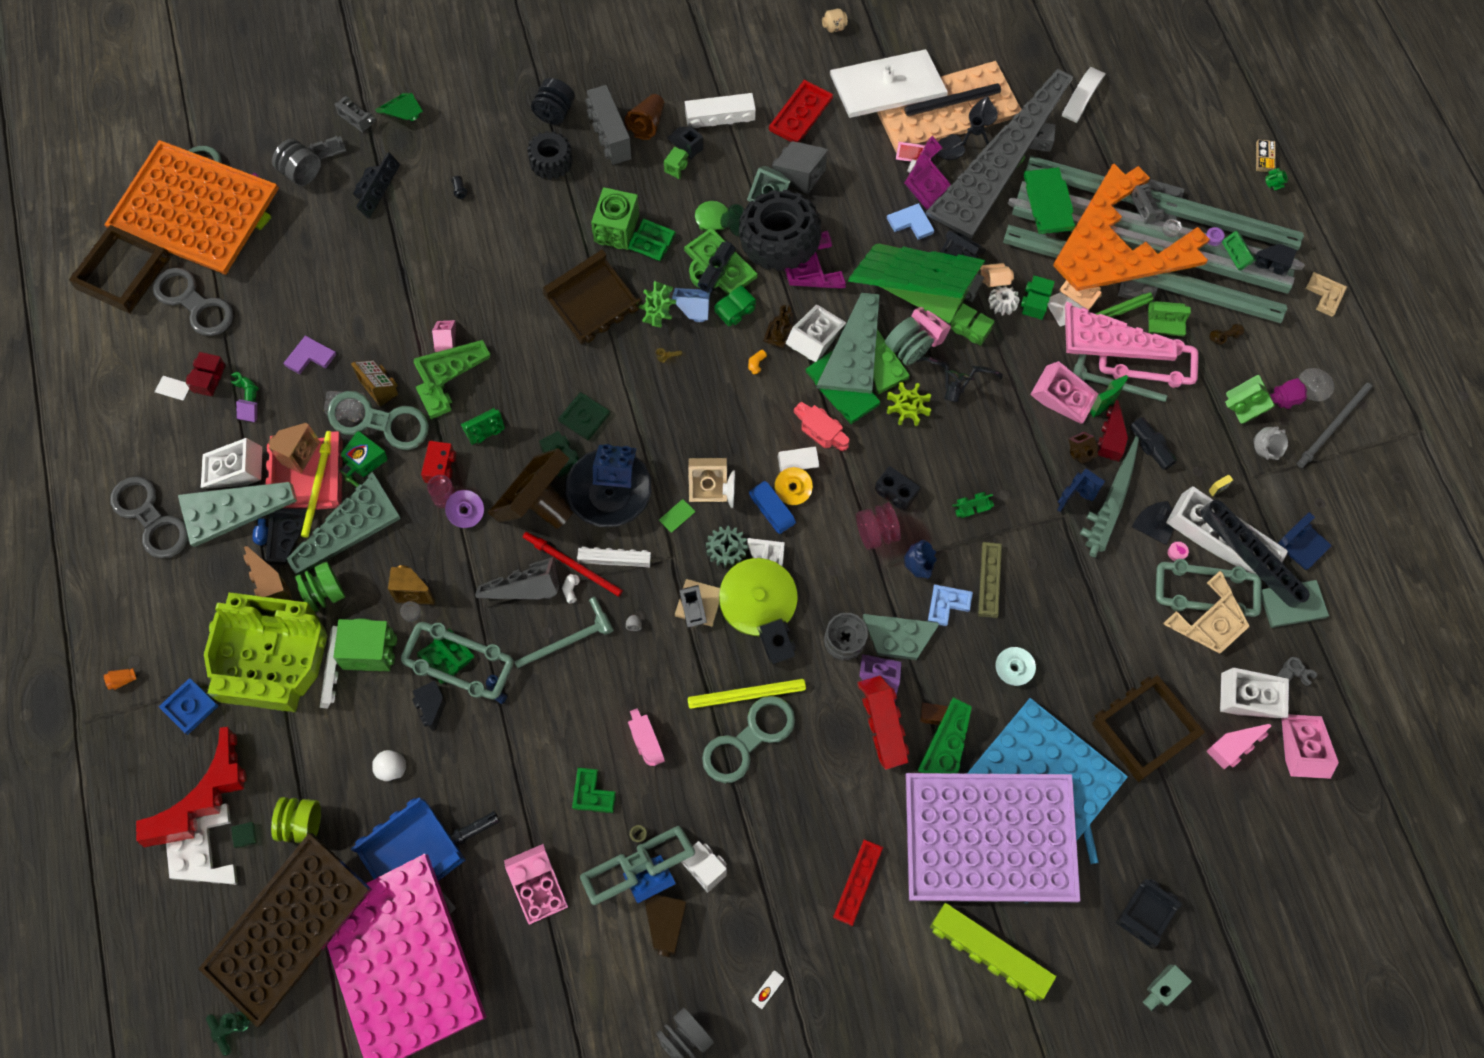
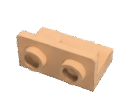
M1067 280L1059 290V292L1083 308L1088 309V311L1097 299L1102 296L1100 287L1076 291Z

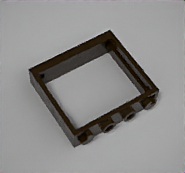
M110 225L103 232L98 242L93 245L91 251L82 260L76 271L72 273L69 281L76 290L130 314L170 260V257L164 248ZM117 239L152 254L121 297L86 282Z
M1158 675L1154 678L1149 676L1140 683L1142 685L1137 690L1135 687L1125 693L1127 697L1123 700H1120V698L1116 699L1110 704L1111 708L1105 711L1102 709L1095 715L1096 719L1092 723L1137 782H1140L1205 733ZM1153 687L1189 730L1190 734L1145 767H1142L1106 723V720Z

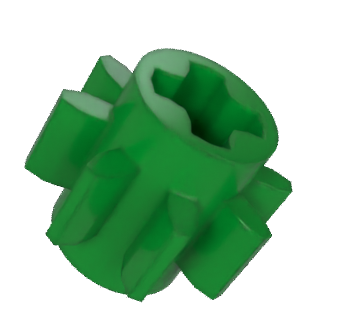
M1280 168L1268 171L1269 175L1265 178L1267 186L1269 188L1273 187L1274 191L1284 188V183L1288 182L1286 172L1284 170L1280 171Z

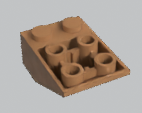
M244 547L246 552L243 555L247 566L250 565L251 568L249 576L257 587L254 589L255 595L293 601L289 586L279 573L249 547Z

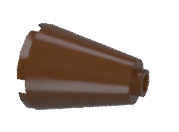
M651 94L625 116L624 123L628 131L631 130L636 138L649 140L656 134L665 104L660 95Z

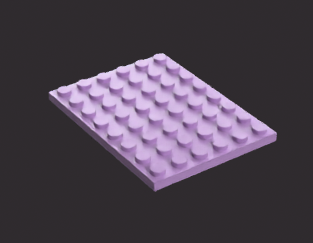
M906 773L909 901L1080 902L1072 774Z

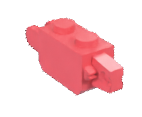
M800 402L794 408V413L802 421V431L823 448H830L833 445L841 451L848 449L850 439L842 432L843 427L841 423L836 419L830 418L825 410L815 405L811 408L803 402Z

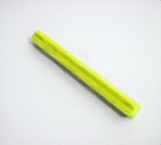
M804 679L691 696L688 697V706L692 709L806 690V684Z

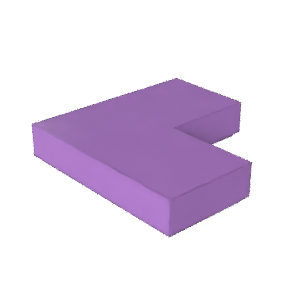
M304 336L283 364L298 374L302 373L310 361L326 369L336 356V353L311 338Z

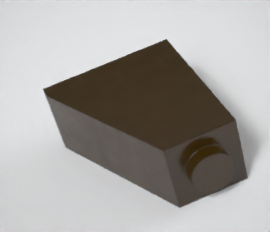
M653 895L645 899L654 951H658L657 955L670 958V954L675 955L687 905L686 901L660 895Z

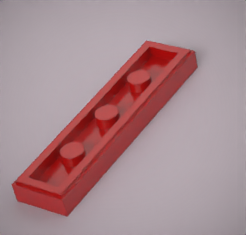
M865 839L863 840L833 916L834 919L853 926L883 847Z

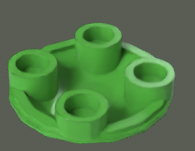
M707 201L696 209V223L702 231L709 230L710 228L714 231L724 230L727 227L730 214L724 204L718 201Z

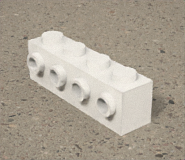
M752 93L685 101L687 126L693 128L755 120L756 109Z

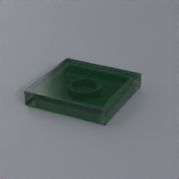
M580 392L560 415L558 422L588 441L610 415V411Z

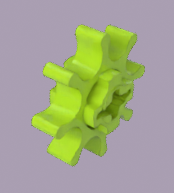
M900 382L898 387L901 392L900 394L896 395L888 392L887 400L895 402V405L888 406L887 414L899 413L901 415L898 421L899 425H902L905 418H911L914 421V425L918 426L920 421L917 416L918 414L922 413L930 416L931 409L924 407L923 403L930 401L931 394L919 395L917 393L920 386L919 383L915 384L913 390H907L904 387V383Z

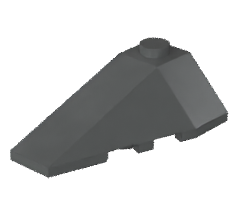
M552 557L530 564V569L522 572L518 569L513 571V574L509 575L506 579L499 577L478 586L475 596L476 598L495 599L552 598L559 589L555 559Z

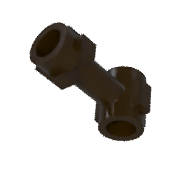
M1234 324L1230 330L1224 332L1221 330L1212 331L1209 338L1215 344L1221 345L1231 336L1239 338L1240 335L1244 334V328L1241 324Z

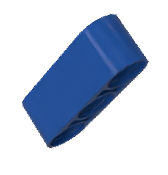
M766 481L749 490L751 499L778 534L796 524L791 512Z

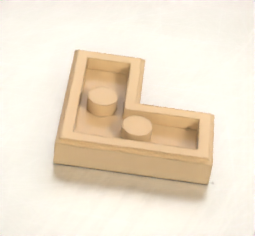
M1313 272L1305 289L1321 295L1322 297L1316 310L1333 317L1347 286Z

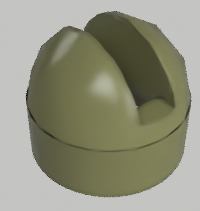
M641 825L632 827L629 832V836L634 842L643 841L647 835L646 829ZM640 829L641 832L635 839L633 836L635 835L637 830Z

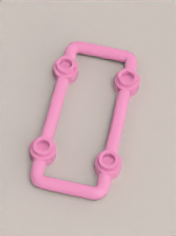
M1174 340L1176 341L1177 356L1181 355L1182 352L1191 353L1190 377H1184L1178 371L1166 375L1129 370L1123 364L1111 368L1106 366L1107 356L1101 355L1099 357V369L1104 374L1113 375L1115 379L1127 375L1132 378L1168 382L1169 386L1176 388L1181 384L1192 385L1197 382L1199 353L1195 347L1185 345L1181 340Z

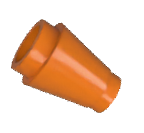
M134 668L108 671V674H104L108 690H116L133 680H137Z

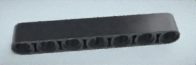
M1213 500L1201 509V517L1286 605L1296 607L1309 599L1308 589L1222 501Z

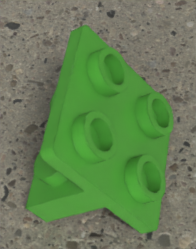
M1158 301L1148 303L1149 334L1184 337L1186 334V321L1191 314V307H1185V304Z
M1259 375L1226 393L1228 400L1225 403L1229 409L1235 411L1241 424L1275 407Z

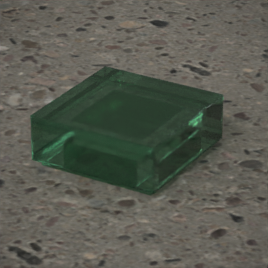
M253 822L231 827L234 848L257 843Z

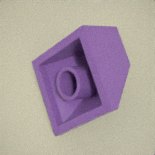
M862 654L859 675L861 679L866 680L880 675L891 688H894L897 696L901 662Z

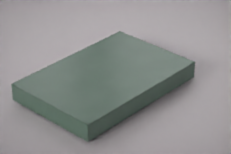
M1317 580L1302 582L1308 589L1310 596L1306 602L1296 607L1286 605L1271 588L1261 589V600L1271 628L1324 619L1329 616Z

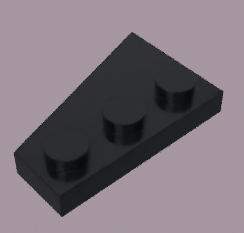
M281 508L270 513L265 558L267 564H287V558L291 555L302 532L307 509Z

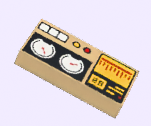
M1258 139L1256 142V171L1268 172L1275 169V141Z

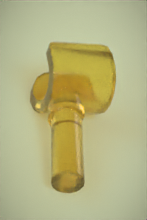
M659 348L656 350V354L662 356L657 357L660 362H665L668 357L682 355V351L665 352L664 349Z

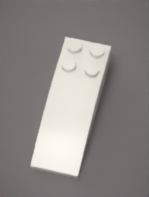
M1193 486L1182 493L1166 523L1216 556L1235 566L1243 567L1249 573H1255L1201 517V509L1213 501V499ZM1240 519L1283 562L1288 551Z

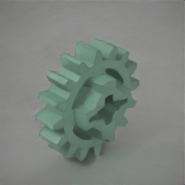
M727 526L726 530L719 527V532L713 530V536H708L709 542L706 543L707 555H711V562L717 560V566L724 563V568L727 567V564L734 567L735 561L740 563V557H746L744 551L748 549V546L745 545L747 539L742 538L743 532L737 534V528L731 531L729 526ZM728 541L729 547L727 548V552H725V545Z

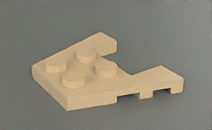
M1221 571L1207 582L1221 599L1193 625H1190L1177 611L1163 623L1165 626L1219 654L1250 627Z

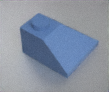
M675 288L672 299L676 300V305L689 319H694L695 322L708 320L711 292L707 293L701 289Z

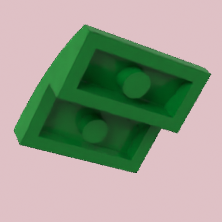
M643 218L637 233H634L628 249L660 262L671 245L676 232Z
M1127 375L1111 381L1107 390L1097 396L1090 410L1093 418L1106 411L1109 405H1113L1115 400H1117L1128 380Z
M446 638L441 640L434 639L433 643L417 652V657L426 660L430 667L452 676L474 658V655L466 646ZM436 678L440 682V684H443L445 682L443 680Z

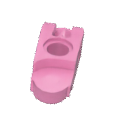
M638 708L631 710L632 720L628 724L639 754H642L645 763L649 766L665 762L648 716L644 715L641 717Z

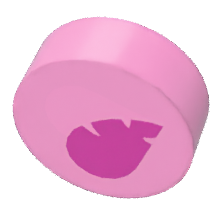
M1174 542L1168 548V556L1173 561L1177 559L1185 560L1189 553L1188 547L1182 542Z

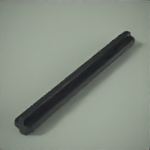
M996 83L909 105L904 108L906 116H912L1001 93V86Z

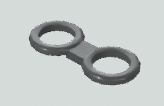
M171 268L159 274L153 284L154 296L165 305L175 306L181 304L191 312L189 317L190 324L197 333L204 336L218 335L227 330L232 324L234 315L229 303L220 298L204 299L195 292L197 286L196 279L190 271L184 268ZM182 276L188 280V287L183 294L177 297H167L162 294V284L168 278ZM210 306L223 308L225 310V317L221 324L212 328H205L199 325L198 317L202 310Z
M138 476L128 477L120 481L110 495V504L114 512L119 516L128 519L137 518L145 527L142 535V544L145 551L151 556L160 559L171 558L179 554L189 539L185 523L178 517L170 515L161 516L154 508L156 489L153 483L146 478ZM132 485L144 486L148 493L147 499L141 507L135 510H126L120 506V495L127 487ZM165 524L177 526L180 531V537L173 547L167 550H159L152 546L151 537L158 527Z

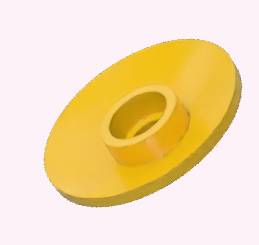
M797 467L784 469L775 480V492L781 501L786 504H801L811 495L812 480L803 469ZM791 483L796 484L795 490L790 489L789 485Z

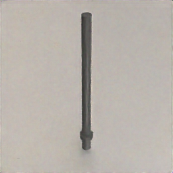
M1367 382L1309 450L1304 451L1302 458L1297 462L1300 468H1303L1314 459V454L1372 388L1370 383Z

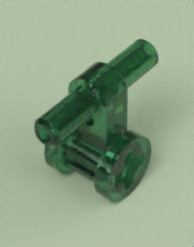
M241 1011L224 1014L220 1020V1026L214 1014L208 1015L205 1019L212 1032L210 1034L214 1043L217 1042L223 1056L231 1053L225 1037L230 1033L245 1031L250 1024V1020Z

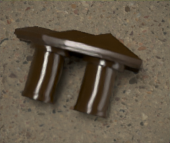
M787 305L780 307V314L775 316L772 322L770 321L763 342L781 348L786 346V341L794 325L790 306H788L787 310Z

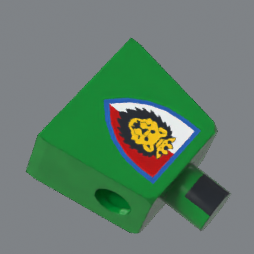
M358 431L341 453L345 465L340 469V472L347 478L354 472L365 477L388 460L386 453Z

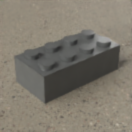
M607 85L587 90L588 98L585 99L588 107L587 114L590 120L593 119L592 125L595 133H599L600 145L605 147L604 154L606 159H610L612 165L632 159L630 137Z

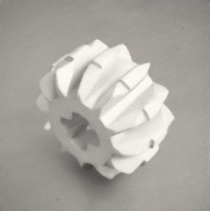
M1004 285L1003 288L997 286L996 290L993 289L991 291L988 303H990V309H995V314L1001 312L1003 316L1005 312L1010 315L1012 311H1015L1020 299L1018 292H1013V287L1007 288Z

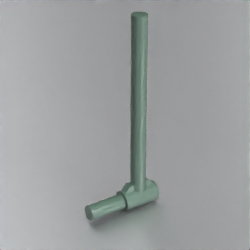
M1079 354L1073 373L1082 381L1088 380L1109 386L1110 382L1113 381L1112 379L1087 373V369L1084 366L1087 354ZM1126 383L1122 389L1165 402L1167 399L1165 394Z
M592 597L589 599L596 614L594 625L514 661L517 669L597 631L604 635L613 632L614 629L597 598Z

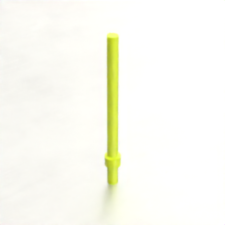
M326 431L324 442L321 444L319 451L321 455L301 536L305 538L309 537L328 455H331V431Z

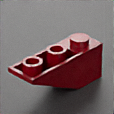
M1115 400L1113 406L1109 405L1106 416L1108 421L1103 423L1101 432H1104L1103 437H1099L1097 444L1099 448L1098 456L1119 462L1124 454L1128 436L1119 401Z

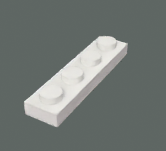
M333 626L330 631L319 708L328 709L330 703H334L336 691H332L333 683L336 684L338 679V672L335 671V666L338 663L334 660L333 655L338 626Z

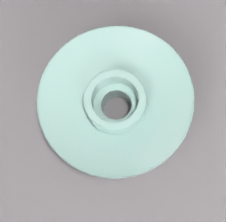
M1007 648L997 657V674L1007 684L1014 686L1024 685L1035 674V661L1032 655L1022 648ZM1011 666H1016L1018 671H1013Z

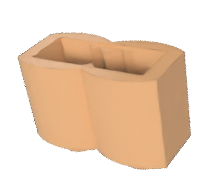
M1004 263L983 265L981 267V275L984 276L983 283H986L987 287L1011 285V281L1014 280L1013 270H1010Z

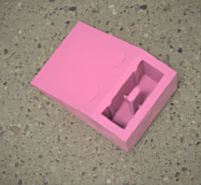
M544 844L504 860L506 871L528 924L568 908Z

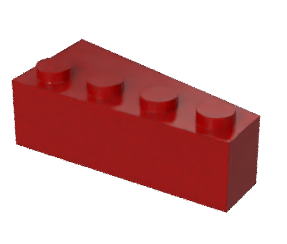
M880 675L857 682L859 689L863 691L866 697L862 699L863 705L868 715H871L868 718L869 726L872 733H876L873 736L879 762L885 770L908 763L907 755H909V749L903 741L905 731L902 724H899L898 718H901L898 706H895L894 700L897 699L894 688H891Z

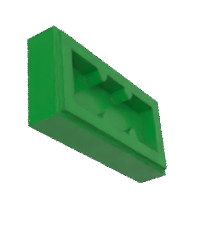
M1236 230L1222 241L1239 271L1256 261L1239 231Z

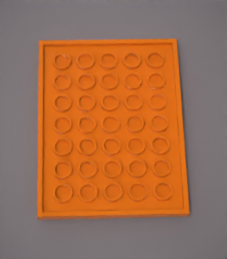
M159 140L104 225L107 228L110 225L164 248L166 252L226 275L279 187L270 181Z

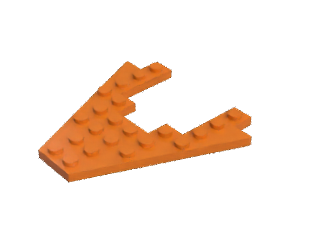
M1113 164L1053 266L1076 291L1205 265L1208 259L1198 249L1206 245L1210 239L1197 227L1159 254L1147 242H1144L1132 251L1111 229L1122 218L1112 206L1133 193L1135 186L1148 183L1150 177L1139 166L1124 174Z

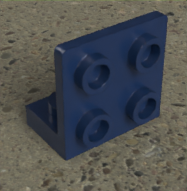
M609 444L599 445L593 464V484L631 488L636 448L612 446Z
M1085 469L1082 474L1078 472L1071 485L1067 486L1063 491L1061 498L1057 502L1060 504L1057 510L1061 512L1076 491L1083 498L1093 502L1105 481L1088 469Z
M1310 512L1278 542L1280 546L1288 551L1287 554L1305 570H1308L1331 547V544L1312 528L1313 525L1310 522L1315 517Z

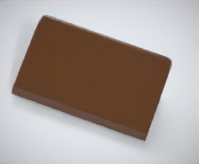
M922 702L920 722L939 725L948 706Z

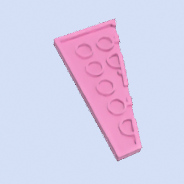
M1069 302L1065 304L1066 353L1175 361L1177 358L1176 341L1158 334L1152 335L1143 332V329L1138 327L1136 329L1129 327L1127 323L1102 314H1093L1088 312V309L1074 307Z

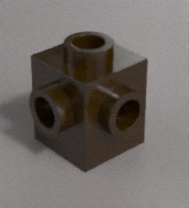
M1084 431L1068 438L1071 448L1069 452L1073 459L1083 464L1089 463L1092 459L1098 457V444L1094 436Z

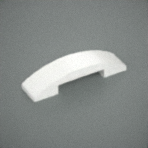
M1090 67L1072 94L1062 116L1077 123L1087 103L1106 74Z

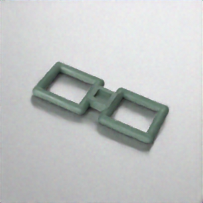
M676 826L638 845V852L628 857L620 854L582 873L580 880L591 904L597 905L635 886L638 883L636 874L646 869L651 876H654L694 856L695 850L680 826ZM677 836L685 851L654 865L647 850ZM620 864L627 880L597 895L590 879Z

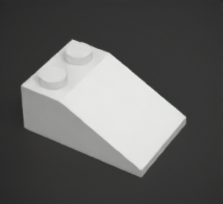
M816 304L793 326L786 344L793 350L816 362L825 354L846 326V322Z
M245 438L203 454L201 488L245 486L260 481L262 446Z
M1231 668L1221 673L1220 712L1242 716L1288 718L1289 679L1238 668Z

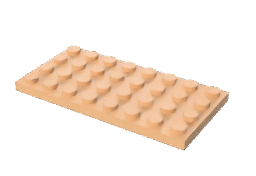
M996 61L940 77L948 91L947 96L998 83L1001 86V93L988 96L998 112L997 120L991 125L1011 120L1021 111ZM983 98L912 116H906L904 108L909 105L878 111L877 114L897 153L899 141L925 145L931 136L940 141L941 138L951 134L961 135L967 133V129L970 128L969 112Z

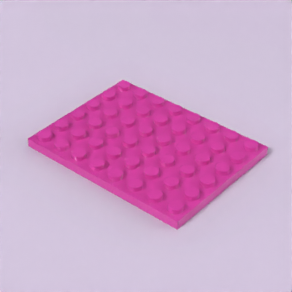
M423 854L366 883L372 890L327 944L363 1058H406L487 1018L429 855Z

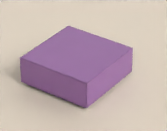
M239 399L236 402L237 419L255 422L257 420V403Z

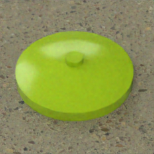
M752 558L736 564L725 575L719 591V604L723 616L733 628L746 635L760 636L757 626L782 618L783 622H789L797 605V589L793 578L781 565L769 559Z

